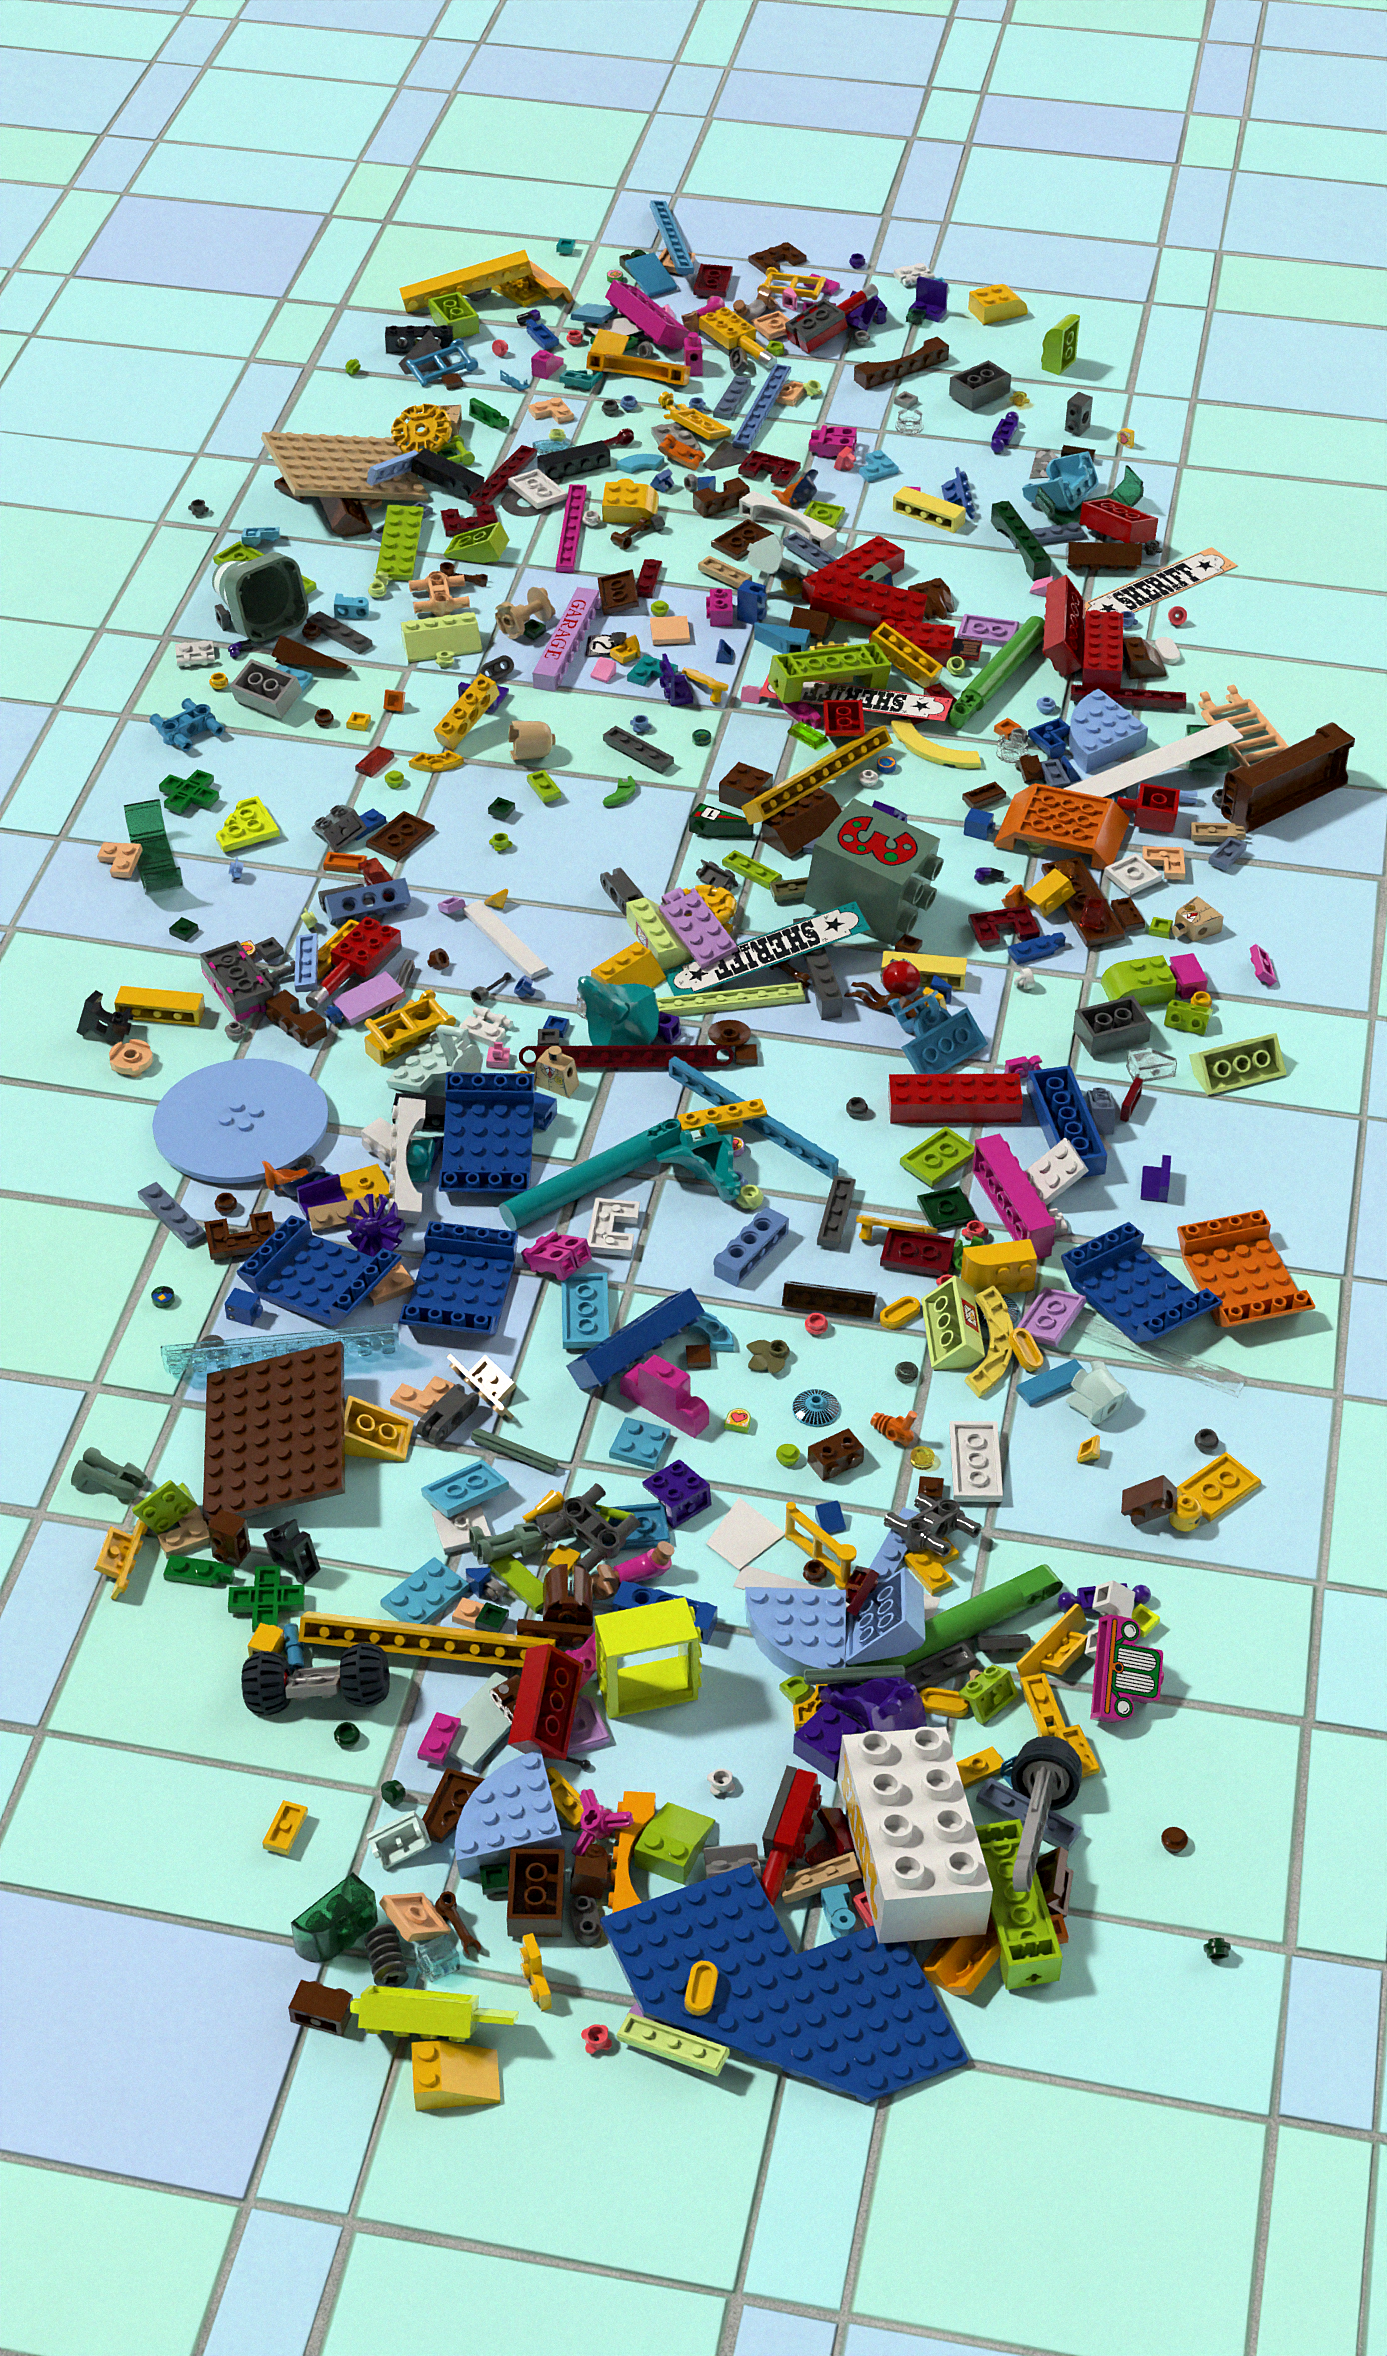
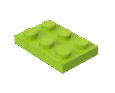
M945 1126L900 1158V1165L933 1187L974 1158L975 1146Z

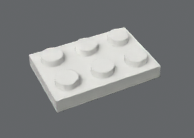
M539 469L508 479V485L536 509H542L567 499V492Z
M1067 1138L1061 1140L1025 1170L1031 1186L1036 1188L1039 1199L1045 1205H1048L1089 1171Z

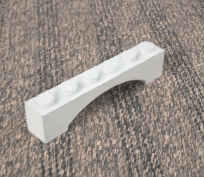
M751 491L739 500V515L751 521L762 520L788 527L826 552L836 546L837 530L758 492Z
M399 1097L397 1106L393 1105L392 1119H396V1122L392 1124L391 1137H395V1142L391 1143L390 1155L394 1156V1161L390 1163L389 1173L393 1174V1180H390L389 1193L393 1194L392 1199L389 1198L388 1212L393 1202H396L398 1206V1217L396 1219L401 1218L404 1219L405 1223L418 1224L422 1212V1193L416 1191L410 1180L406 1165V1147L413 1134L417 1130L422 1131L425 1120L426 1100Z

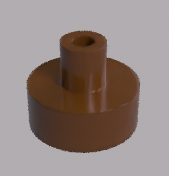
M438 948L430 952L429 959L427 960L429 967L442 970L449 966V957L444 949Z

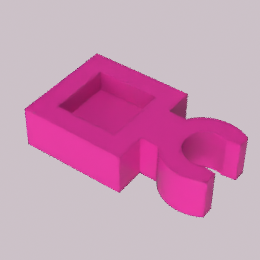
M1034 1055L1029 1059L1026 1056L1006 1060L1004 1073H1019L1020 1079L1025 1078L1028 1075V1071L1041 1069L1039 1064L1042 1063V1059L1039 1055Z

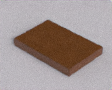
M747 519L712 540L711 547L738 561L749 554L750 551L747 550L749 543L754 544L774 533Z
M633 569L597 578L603 615L640 607Z
M403 811L368 839L366 847L398 862L435 831V825Z

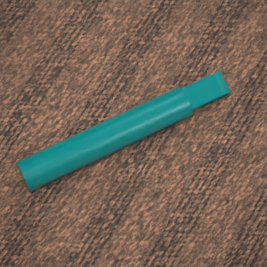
M667 1119L501 1203L499 1210L504 1223L510 1230L516 1231L656 1159L658 1154L681 1144V1122L678 1119Z

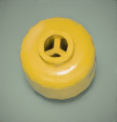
M1178 1496L1176 1511L1168 1516L1170 1524L1173 1528L1184 1532L1196 1529L1200 1523L1201 1504L1192 1496Z

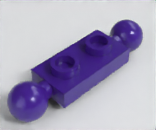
M1008 412L1005 419L1002 418L992 435V451L999 453L1003 451L1005 445H1009L1018 428L1019 416L1016 412Z
M1120 1583L1128 1588L1127 1583ZM1137 1585L1132 1589L1135 1592V1603L1143 1605L1149 1602L1151 1591L1147 1586ZM1096 1586L1077 1588V1596L1070 1592L1062 1593L1057 1600L1058 1607L1062 1611L1068 1612L1074 1604H1079L1084 1614L1098 1612L1092 1608Z

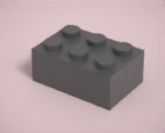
M988 360L950 377L949 395L969 409H975L1010 393L1011 374Z
M1129 996L1075 1010L1073 1030L1090 1056L1149 1042L1152 1022L1136 998Z

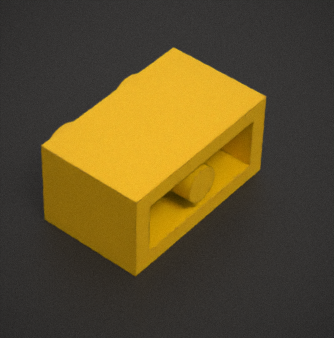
M1055 868L1025 892L1024 895L1030 907L1045 918L1076 892L1070 880Z

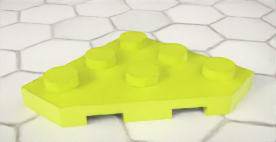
M254 796L237 803L234 813H230L224 822L223 829L217 832L216 841L224 853L278 837L280 833L259 797Z

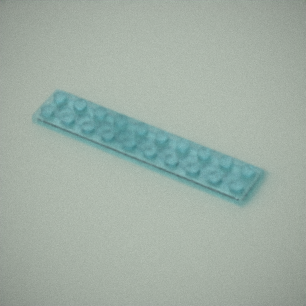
M398 1323L165 1345L160 1346L165 1372L177 1375L183 1373L184 1370L191 1369L195 1372H204L207 1368L211 1367L224 1370L231 1368L232 1365H244L341 1341L344 1345V1358L348 1357V1354L356 1353L359 1356H369L372 1352L381 1351L383 1354H391L395 1350L400 1349Z

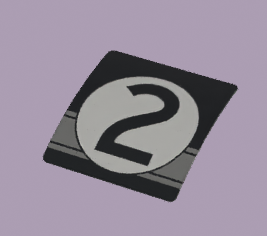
M612 635L588 636L585 656H610V649L621 644H614V641H608L609 638H612Z

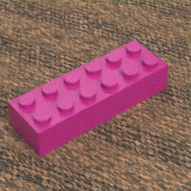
M613 279L605 295V298L610 301L609 304L618 308V312L627 316V320L636 323L635 326L645 331L644 334L653 338L654 343L660 346L665 344L666 347L672 350L675 348L682 350L684 338H688L690 331L639 288Z
M1000 1134L976 1139L973 1173L1013 1241L1031 1239L1037 1259L1051 1256L1052 1246L1055 1244V1219L1048 1214L1045 1203L1039 1199L1036 1188L1031 1186L1027 1173L1022 1171L1018 1158L1013 1156L1010 1151L1008 1142L1004 1141Z

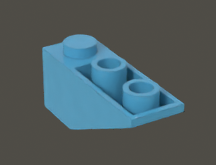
M755 622L754 639L782 654L808 651L810 645V630Z

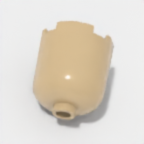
M511 721L512 725L509 726V743H513V751H510L512 760L540 759L549 755L552 745L556 743V738L545 722Z

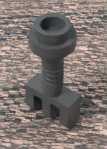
M290 961L291 966L272 973L269 972L268 968L260 970V972L273 988L275 987V980L291 974L295 975V961Z

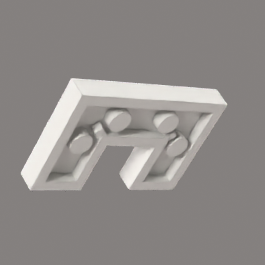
M595 1198L587 1238L591 1253L620 1256L632 1255L634 1234L613 1232L615 1222L637 1224L640 1211L639 1201Z

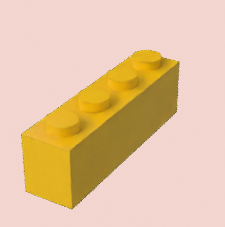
M120 986L114 1001L115 1011L123 1013L130 1007V1014L134 1015L133 1020L200 1026L205 1012L203 993Z

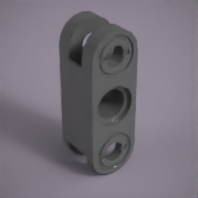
M621 867L613 869V875L609 872L601 873L600 882L604 891L626 916V903L644 898L643 894Z
M456 1384L420 1418L416 1426V1433L422 1437L429 1435L430 1442L436 1445L441 1444L476 1410L480 1400L479 1395L474 1392L467 1395L465 1394L464 1386Z

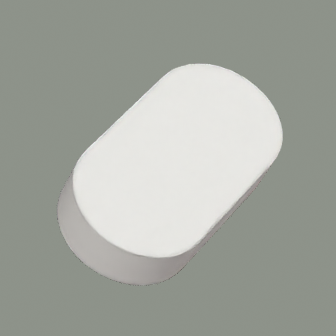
M1168 637L1156 639L1155 649L1158 651L1162 662L1170 665L1178 663L1180 652L1174 641Z

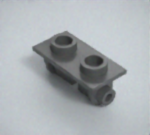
M700 860L703 867L696 871L698 879L708 884H711L716 879L712 885L716 888H725L728 891L732 890L733 885L738 887L733 872L728 869L723 870L712 861Z

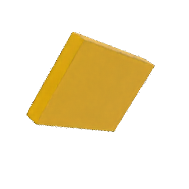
M1225 1452L1177 1486V1496L1188 1495L1196 1498L1202 1507L1201 1515L1211 1522L1261 1485V1479Z

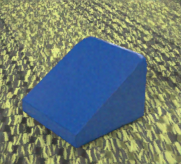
M1062 756L1061 765L1070 782L1080 781L1081 778L1065 756Z
M934 975L931 989L937 990L938 993L944 995L945 1003L950 1004L952 986Z
M838 1500L815 1506L816 1521L819 1527L826 1533L846 1530Z

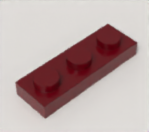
M644 559L636 583L638 597L653 598L662 570V561Z

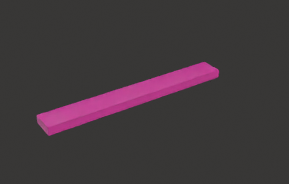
M569 484L556 561V572L574 573L587 485Z

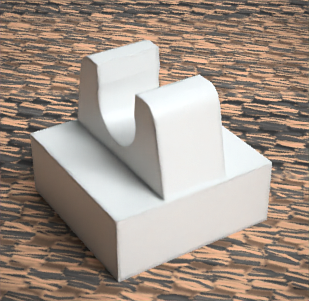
M1057 1208L1048 1209V1214L1056 1222L1054 1236L1066 1235L1068 1227L1062 1212L1058 1213Z

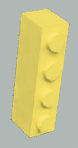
M906 486L893 496L894 512L951 533H955L965 524V507Z
M883 951L880 983H882L883 970L888 964L894 961H907L919 970L921 977L920 987H931L935 975L950 984L952 989L964 990L967 958Z

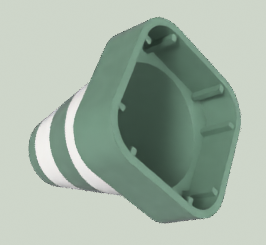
M270 552L251 561H226L221 563L213 573V589L229 607L235 630L252 641L263 642L300 626L307 618L309 605L298 563L288 556L278 552Z

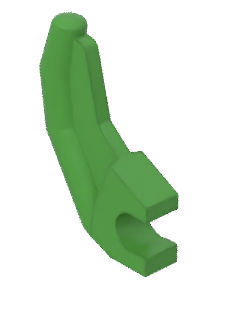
M628 776V782H623L621 778L618 779L616 792L604 798V806H616L624 803L636 792L635 780L632 776Z

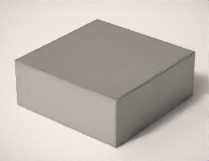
M906 391L894 398V404L906 410L918 403V397Z

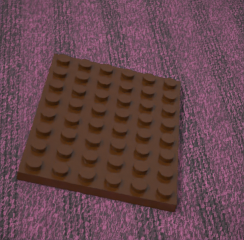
M341 1341L207 1374L202 1513L203 1521L206 1522L207 1526L210 1519L215 1517L221 1509L244 1518L345 1493L344 1345Z

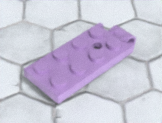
M678 887L661 896L665 907L663 905L658 906L660 913L701 969L738 951L735 942L695 888L691 889V893L685 895L682 888ZM688 913H691V914H692V915L689 916V917L685 916V914H688Z

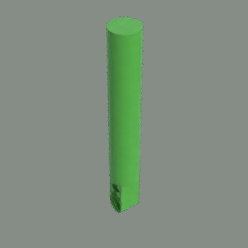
M1039 616L1029 617L962 691L961 697L953 705L948 717V723L952 727H963L976 711L981 710L1043 641L1045 625L1043 618Z
M1042 1564L925 1620V1642L919 1649L912 1650L902 1656L852 1665L847 1664V1667L903 1665L906 1669L1053 1597L1062 1589L1063 1583L1047 1564ZM857 1682L855 1684L858 1686L865 1682Z

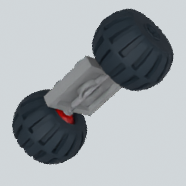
M359 1643L343 1652L340 1665L295 1669L292 1677L289 1663L283 1655L271 1651L256 1653L246 1659L243 1664L241 1686L246 1707L258 1715L269 1716L286 1709L291 1698L296 1700H305L311 1696L330 1698L338 1694L340 1688L348 1703L365 1708L375 1706L384 1701L388 1696L390 1674L385 1651L374 1644Z

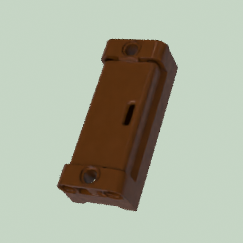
M1330 722L1318 728L1314 735L1251 766H1239L1227 772L1221 800V813L1223 817L1237 826L1245 827V833L1247 834L1346 785L1349 777L1346 771L1349 750L1351 747H1354L1355 738L1336 723Z

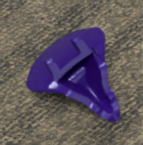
M902 1677L874 1678L858 1686H852L849 1683L827 1684V1686L820 1685L818 1687L819 1697L824 1704L827 1702L840 1712L852 1716L867 1729V1732L913 1730L919 1727H927L922 1698L917 1692V1688Z

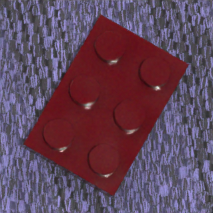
M701 264L693 288V295L701 297H726L733 274V266Z
M889 1228L880 1258V1266L937 1276L948 1275L956 1239Z

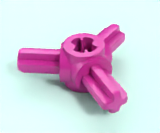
M592 1789L582 1790L579 1798L584 1811L580 1819V1828L584 1831L571 1852L575 1856H584L587 1846L593 1844L596 1838L599 1840L607 1838L614 1829L629 1828L634 1823L632 1813L629 1811L613 1813L610 1809H605L603 1805L598 1803Z

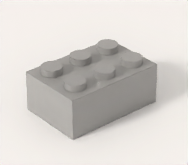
M253 659L249 660L229 686L235 701L280 719L283 718L303 692L296 676Z

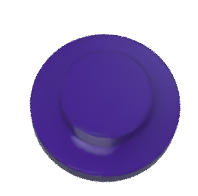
M859 253L851 255L849 264L854 268L862 267L865 265L864 256Z

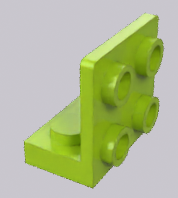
M168 1480L133 1507L132 1512L159 1535L198 1505L189 1488L183 1482L177 1486L172 1480Z

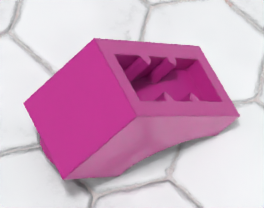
M539 350L531 357L532 376L547 380L564 364V358L555 356L545 350Z

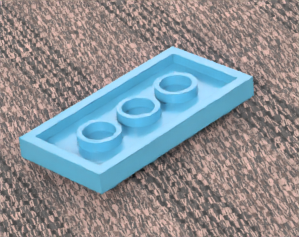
M607 1273L572 1274L564 1281L561 1280L563 1349L593 1348L609 1337Z

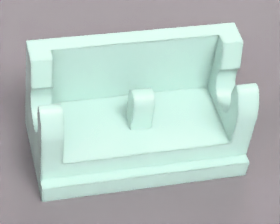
M414 1811L366 1835L375 1859L379 1858L384 1870L432 1846L424 1821Z

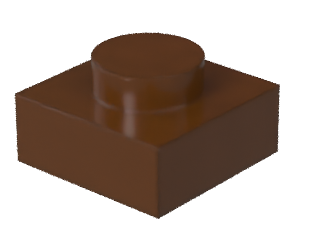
M920 1476L918 1494L924 1493L935 1501L942 1500L944 1478Z

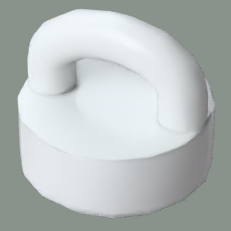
M1021 969L1020 976L1014 980V985L1017 987L1024 986L1026 990L1034 988L1035 979L1031 969Z

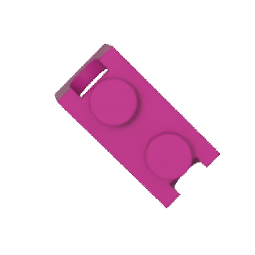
M1194 953L1170 957L1171 965L1169 968L1177 982L1175 992H1178L1182 1000L1192 998L1196 992H1206L1208 979Z

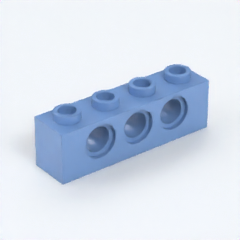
M405 878L326 895L324 899L330 924L336 923V925L345 924L349 919L354 918L357 921L363 920L371 914L381 916L387 914L388 910L392 909L402 911L407 909V906L412 901ZM384 894H389V895H391L392 898H393V901H392V902H386V901L383 899V895H384ZM364 899H370V900H372L373 906H371V907L366 906V905L363 903V900H364ZM350 903L354 910H345L343 904Z
M766 1206L761 1213L755 1215L753 1221L748 1226L742 1228L740 1234L734 1240L732 1239L721 1253L715 1256L713 1261L714 1276L737 1287L786 1237L789 1232V1218Z

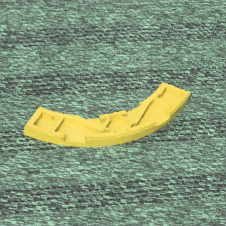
M910 719L891 721V727L896 738L902 741L906 748L917 756L940 765H944V763L955 765V768H981L978 751H961L939 746L919 734Z
M994 1285L977 1294L974 1299L984 1313L990 1335L989 1348L985 1359L964 1380L978 1398L991 1390L1001 1379L1013 1352L1008 1342V1336L1014 1330L1013 1322L1010 1319L1008 1307L1003 1297Z

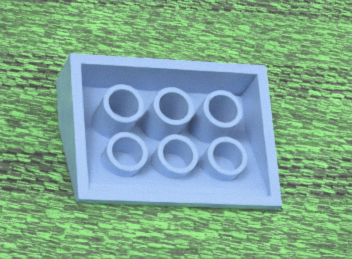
M905 1567L877 1585L875 1590L868 1594L857 1616L852 1615L846 1610V1663L848 1665L906 1655L912 1650L919 1649L925 1642L924 1589Z

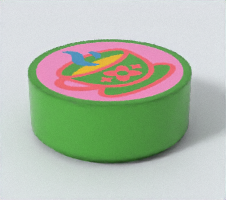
M620 270L608 271L607 281L612 283L613 279L621 282L623 280V272Z

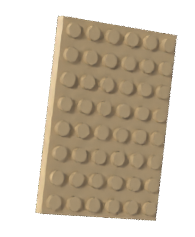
M275 431L262 432L261 439L294 496L427 501L428 499L427 491L417 475L411 471L373 486L366 483L368 470L371 466L403 455L400 448L394 443V439L390 437L376 438L373 436L359 437L356 435L332 436L326 434L312 435L309 433L294 434L292 432L277 433Z

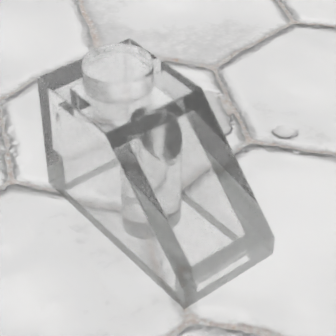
M1149 1047L1130 1050L1127 1054L1126 1068L1133 1081L1135 1077L1142 1078L1143 1082L1175 1077L1177 1059Z

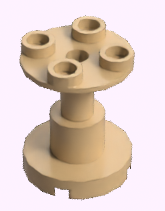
M531 587L527 593L528 604L526 606L519 604L515 607L510 602H503L495 608L498 611L495 613V619L503 634L508 633V638L516 639L524 633V623L529 621L531 615L534 614L544 622L549 621L555 615V608L551 605L545 588Z

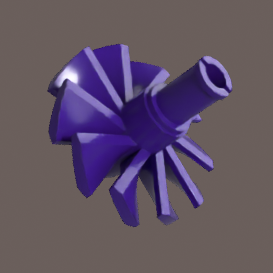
M367 1194L364 1197L365 1202L369 1206V1214L366 1213L359 1200H356L353 1205V1213L363 1217V1219L359 1220L347 1216L346 1220L352 1234L347 1236L349 1242L358 1249V1252L375 1257L382 1248L394 1251L402 1242V1239L398 1238L399 1234L404 1232L406 1228L404 1219H396L398 1217L397 1203L393 1202L388 1214L384 1216V1208L388 1202L384 1194H379L378 1211L374 1208L373 1194Z

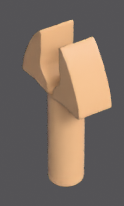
M382 499L359 500L363 507L369 506L372 509L382 505Z

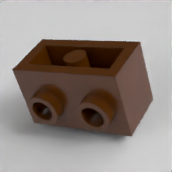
M849 1428L808 1446L807 1462L822 1481L836 1477L850 1468H855L863 1463L864 1446Z
M221 1509L215 1517L210 1519L207 1526L212 1556L221 1563H227L238 1568L251 1551L247 1520Z

